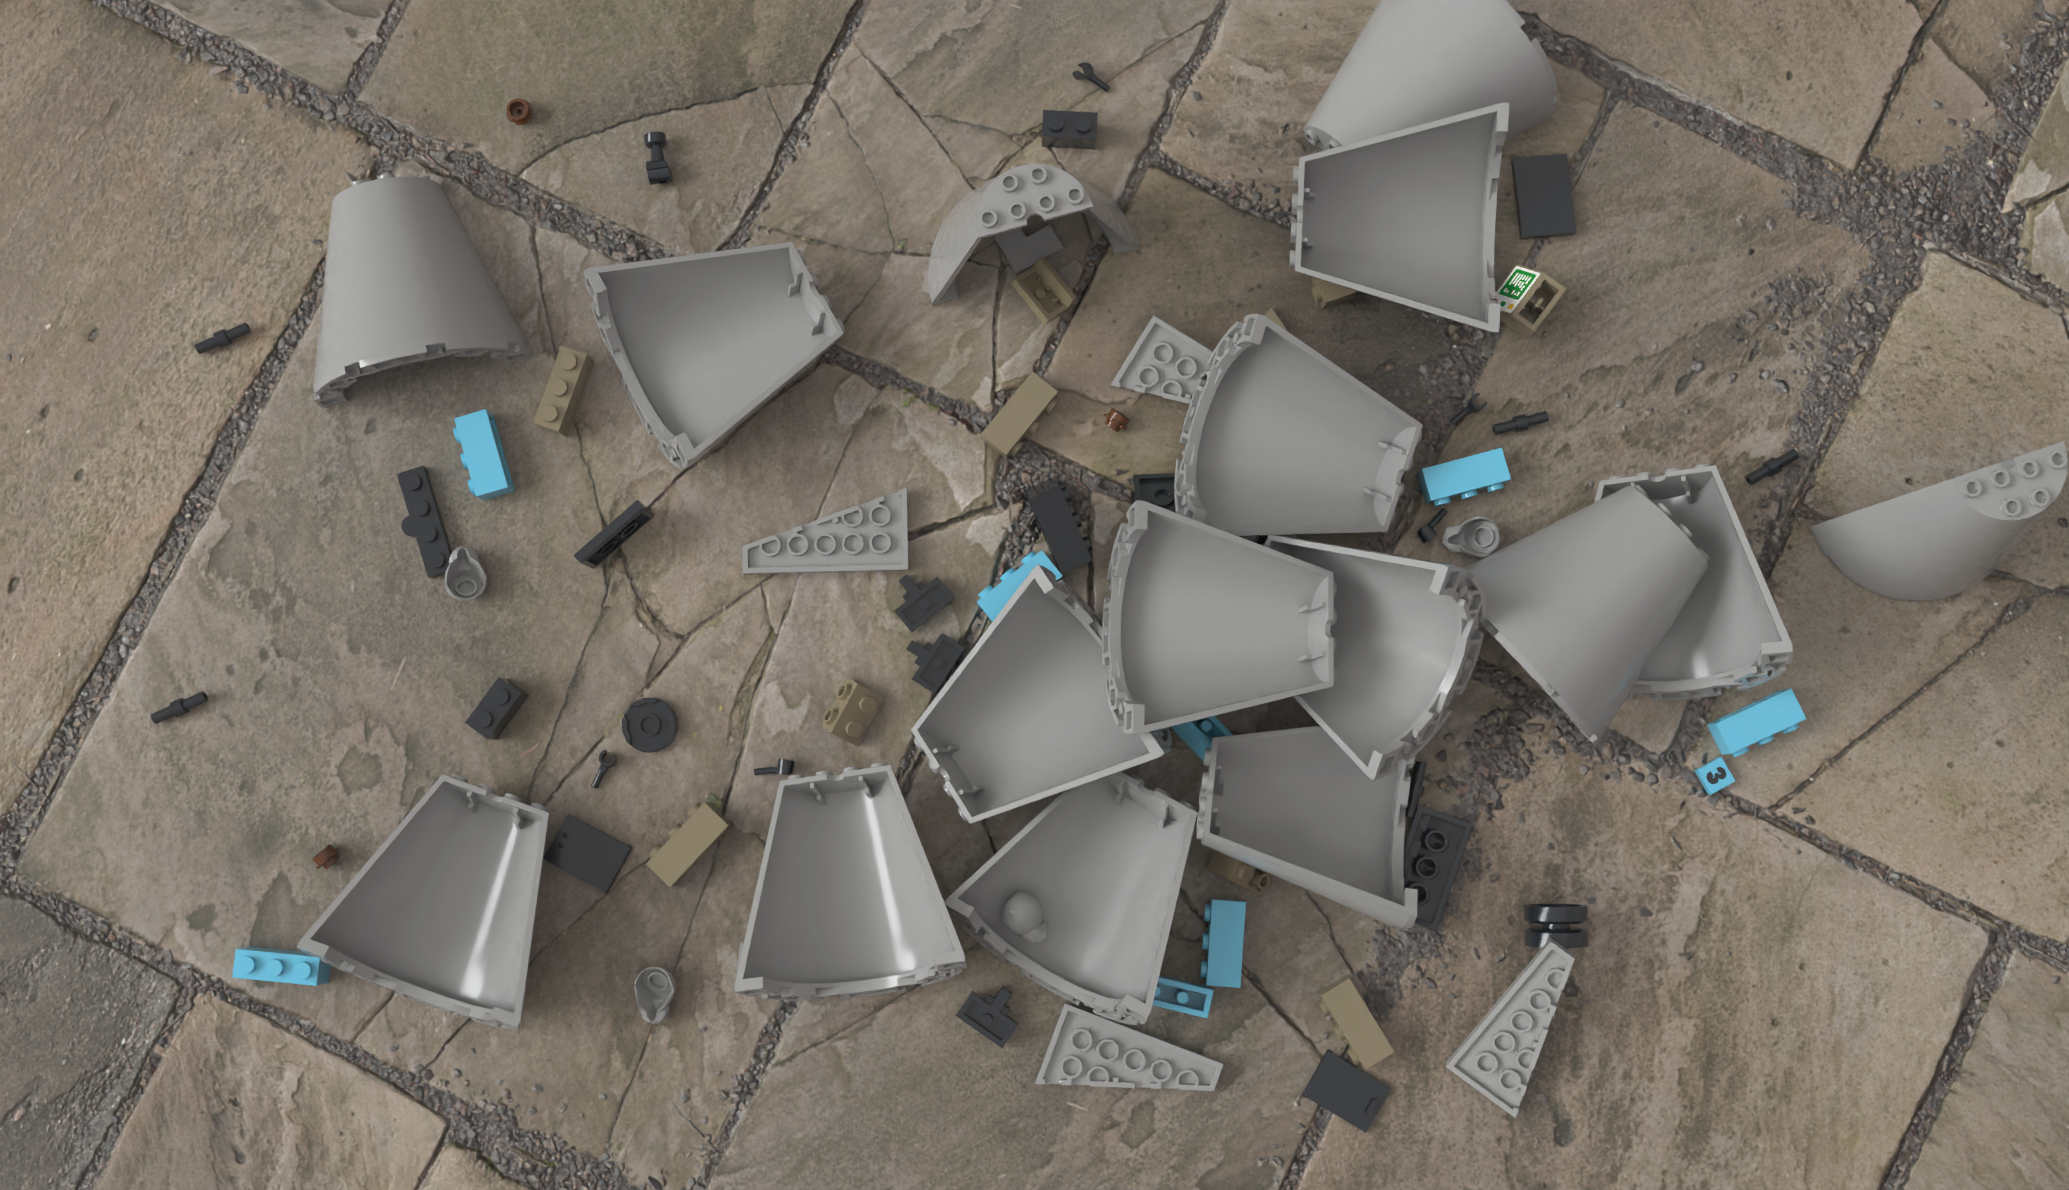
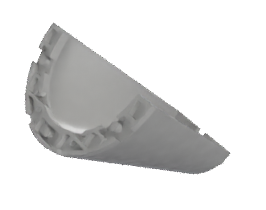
M1380 0L1303 131L1305 132L1306 139L1311 144H1317L1325 151L1498 103H1509L1508 133L1505 141L1554 115L1558 99L1555 96L1553 97V94L1558 90L1551 64L1536 37L1530 42L1529 36L1521 29L1525 21L1506 0Z
M1498 103L1299 157V166H1293V183H1298V194H1292L1291 214L1297 215V222H1291L1290 243H1296V250H1290L1289 267H1295L1296 272L1487 332L1498 333L1500 326V303L1495 300V278H1493L1497 186L1502 159L1501 146L1504 145L1508 133L1509 103Z
M1045 164L1021 165L998 175L971 191L959 201L942 223L936 235L929 260L928 283L932 305L958 299L955 277L982 238L1026 227L1028 218L1033 215H1039L1044 221L1077 212L1088 214L1098 223L1099 228L1111 245L1114 256L1139 250L1141 246L1125 214L1101 190L1057 167Z
M382 174L376 180L354 181L351 183L352 187L343 190L334 197L331 205L313 395L317 405L322 408L347 402V394L343 388H347L356 382L357 377L408 363L436 359L452 354L456 357H478L486 352H490L491 358L499 359L506 363L533 357L528 342L440 184L430 180L429 176L395 177L394 174Z
M792 242L590 267L584 270L587 291L594 299L591 307L613 364L616 363V367L620 369L623 376L620 378V381L650 435L653 434L658 439V448L675 467L685 469L692 466L843 337L845 328L839 318L836 319L833 315L828 297L817 292L816 289L819 288L818 280L814 273H809L805 266L806 260L800 250H796Z
M1249 314L1244 318L1243 322L1245 323L1237 321L1222 337L1206 363L1212 365L1211 370L1207 372L1206 381L1199 379L1186 414L1180 437V443L1186 444L1185 450L1181 454L1183 459H1176L1174 499L1176 513L1236 536L1387 532L1389 525L1393 523L1395 518L1397 501L1404 491L1401 477L1404 472H1409L1412 467V456L1416 445L1421 440L1423 424L1266 316Z
M2063 441L1810 526L1809 528L1823 554L1829 556L1840 568L1838 571L1868 591L1896 600L1928 601L1953 596L1968 590L1989 576L2057 498L2067 476V449Z
M1700 464L1694 468L1683 470L1671 468L1666 470L1664 475L1654 477L1653 473L1641 472L1636 476H1612L1608 480H1601L1594 502L1626 486L1634 488L1636 485H1639L1648 494L1650 501L1656 506L1662 503L1671 512L1672 515L1669 518L1677 526L1681 523L1692 533L1691 542L1696 547L1699 546L1710 557L1707 561V570L1626 700H1634L1635 694H1638V696L1651 694L1653 701L1686 700L1722 695V688L1724 687L1729 689L1731 686L1738 685V690L1741 691L1765 683L1786 670L1785 664L1793 662V645L1716 465Z
M1636 485L1634 488L1626 486L1464 567L1469 573L1477 577L1484 591L1486 618L1480 617V624L1541 686L1594 746L1603 737L1707 570V561L1710 559L1704 550L1699 546L1696 547L1691 542L1692 533L1681 523L1677 526L1669 518L1672 515L1671 512L1662 503L1656 506L1650 501L1648 494L1639 485Z
M1136 500L1126 513L1128 523H1121L1113 546L1106 580L1111 581V585H1109L1111 598L1104 599L1102 621L1103 665L1110 666L1107 672L1109 674V681H1104L1112 716L1117 726H1123L1124 733L1142 734L1334 686L1337 677V669L1334 666V653L1336 652L1337 641L1330 633V627L1335 625L1337 613L1334 609V597L1337 591L1334 572L1146 501Z
M1268 535L1263 546L1334 572V581L1337 585L1334 597V609L1337 613L1335 625L1330 627L1331 636L1335 637L1337 641V648L1334 653V666L1337 669V677L1334 686L1293 697L1369 778L1377 780L1393 773L1397 769L1398 765L1396 763L1401 759L1407 762L1410 761L1434 737L1453 711L1447 706H1449L1454 694L1462 695L1476 665L1484 637V632L1478 630L1480 617L1486 618V600L1481 583L1475 575L1458 565L1278 535Z
M1039 564L1032 569L911 729L915 736L914 742L916 746L928 756L930 760L928 763L932 771L937 775H943L946 782L943 785L945 792L949 797L954 798L959 806L958 812L960 816L969 824L1163 757L1171 751L1169 746L1172 744V739L1168 727L1142 734H1127L1123 732V726H1117L1109 707L1104 682L1106 680L1109 681V674L1107 672L1110 666L1103 665L1102 620L1065 581L1060 580L1057 582L1054 573Z
M1321 726L1213 737L1211 749L1205 748L1203 765L1208 766V773L1203 772L1196 839H1201V844L1394 928L1408 931V928H1412L1417 918L1418 889L1405 888L1404 890L1403 867L1405 809L1408 804L1411 783L1409 769H1412L1416 755L1408 762L1404 759L1396 763L1398 765L1397 769L1393 773L1377 780H1372Z
M874 763L871 765V768H844L843 773L840 775H833L832 771H819L816 773V776L792 775L788 777L789 780L780 781L735 980V992L749 997L762 994V999L824 1000L823 997L828 998L833 995H840L841 999L906 991L908 985L911 987L915 984H921L924 987L960 974L962 968L967 967L966 955L891 765L887 763Z
M1118 772L1062 792L947 898L945 904L949 914L953 918L961 920L959 925L971 937L1005 963L1008 960L1011 964L1022 968L1020 973L1078 1006L1083 1002L1085 1006L1093 1008V1013L1117 1022L1137 1025L1138 1022L1145 1024L1151 1014L1198 812L1185 801H1180L1179 803L1173 800L1166 791L1160 788H1155L1154 791L1145 788V782L1138 776H1128ZM1027 891L1039 899L1043 911L1042 919L1048 922V938L1045 942L1037 944L1025 942L1020 935L1012 933L1002 922L1006 902L1017 892Z
M442 774L300 939L297 948L308 955L320 958L322 962L374 985H381L384 988L392 989L395 993L457 1016L460 1014L464 1017H469L473 1021L518 1031L522 1023L549 822L548 809L537 803H532L531 806L521 803L519 797L509 793H505L504 797L494 794L495 789L484 784H479L478 787L468 784V779L457 774H453L452 777Z

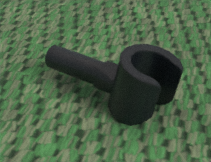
M1090 63L1078 64L1083 69L1084 74L1080 71H1074L1072 74L1076 80L1088 79L1105 92L1108 91L1110 86L1093 74V67Z
M1480 393L1474 394L1467 401V406L1450 420L1453 425L1472 412H1480L1487 405V402L1482 406L1475 404L1474 399Z
M1442 508L1428 524L1418 530L1417 534L1424 544L1437 536L1433 527L1447 514L1446 509Z
M607 750L599 754L601 765L591 785L596 789L608 768H612L617 764L616 755L613 756L611 762L604 763Z
M778 759L777 767L754 769L755 776L764 774L790 775L793 772L794 761Z

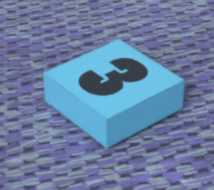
M1717 757L1694 770L1708 795H1712L1735 782L1722 757Z

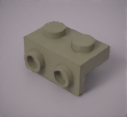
M1045 257L1038 259L1032 268L1015 277L1011 282L1012 286L1044 325L1068 311L1076 300L1072 289L1065 284L1057 274L1054 266Z
M848 678L838 689L837 699L833 706L826 711L822 727L858 747L884 697Z

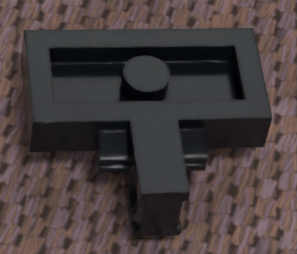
M907 574L899 580L900 584L907 591L902 596L906 602L897 608L895 613L908 629L914 632L955 599V597L938 576L925 586L922 581L916 585Z
M941 633L934 645L927 642L925 647L912 640L906 650L918 657L914 663L920 666L912 680L935 694L965 647Z
M1002 986L995 998L989 994L984 999L972 991L956 1014L958 1018L1001 1048H1003L1019 1024L1006 1015L1010 1008L1005 1003L1012 995V991L1005 986Z

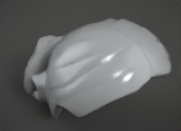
M1475 516L1466 520L1461 525L1449 526L1443 535L1442 544L1451 552L1460 554L1464 552L1475 557L1489 556L1496 551L1500 544L1499 529L1491 518Z
M463 546L454 549L450 555L444 579L445 589L449 596L458 601L478 599L484 593L487 586V576L479 562L477 551Z
M1027 891L1017 892L1006 902L1002 922L1012 933L1020 935L1025 942L1031 944L1043 943L1048 938V922L1042 919L1043 911L1039 899Z
M659 966L647 967L639 972L634 983L636 1002L645 1021L659 1024L669 1014V1003L675 995L676 981L673 974L666 968Z

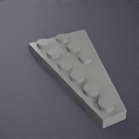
M1154 314L1113 379L1111 386L1124 387L1137 392L1162 396V398L1190 404L1199 379L1206 381L1207 372L1211 370L1212 365L1206 363L1213 350Z
M908 489L898 490V492L881 496L859 506L850 507L817 519L814 522L791 528V530L743 545V574L909 571Z
M1552 938L1546 942L1446 1061V1067L1514 1118L1517 1116L1519 1105L1526 1092L1532 1070L1535 1068L1552 1016L1555 1014L1558 1000L1575 960L1573 953Z
M1064 1002L1035 1084L1214 1091L1224 1064L1223 1062Z

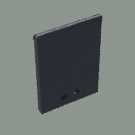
M568 814L544 856V860L603 890L604 893H608L629 856L632 846L626 845Z
M1327 1050L1302 1096L1312 1100L1366 1133L1391 1088L1336 1056L1331 1050Z

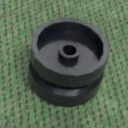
M1523 905L1524 920L1529 923L1542 924V927H1530L1524 931L1525 946L1543 947L1550 938L1566 949L1589 946L1588 931L1584 928L1570 927V924H1582L1588 920L1587 905Z

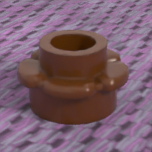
M513 99L507 105L506 116L510 122H515L516 125L526 124L527 120H530L533 116V109L530 108V103L524 99Z
M1112 408L1108 414H1104L1107 418L1105 422L1107 426L1116 432H1119L1120 429L1127 430L1126 425L1130 420L1122 413Z
M330 844L312 859L318 865L316 868L319 869L323 866L327 870L339 859L336 855L339 849L335 850Z

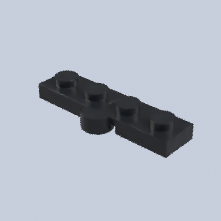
M420 466L398 473L397 477L409 516L405 517L402 521V531L407 536L416 538L428 578L432 579L444 575L449 565L452 550L427 468Z

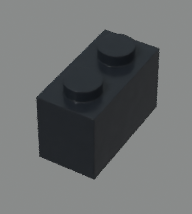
M1043 110L1042 147L1095 150L1098 113Z
M498 677L465 723L486 739L497 740L529 694L510 680Z

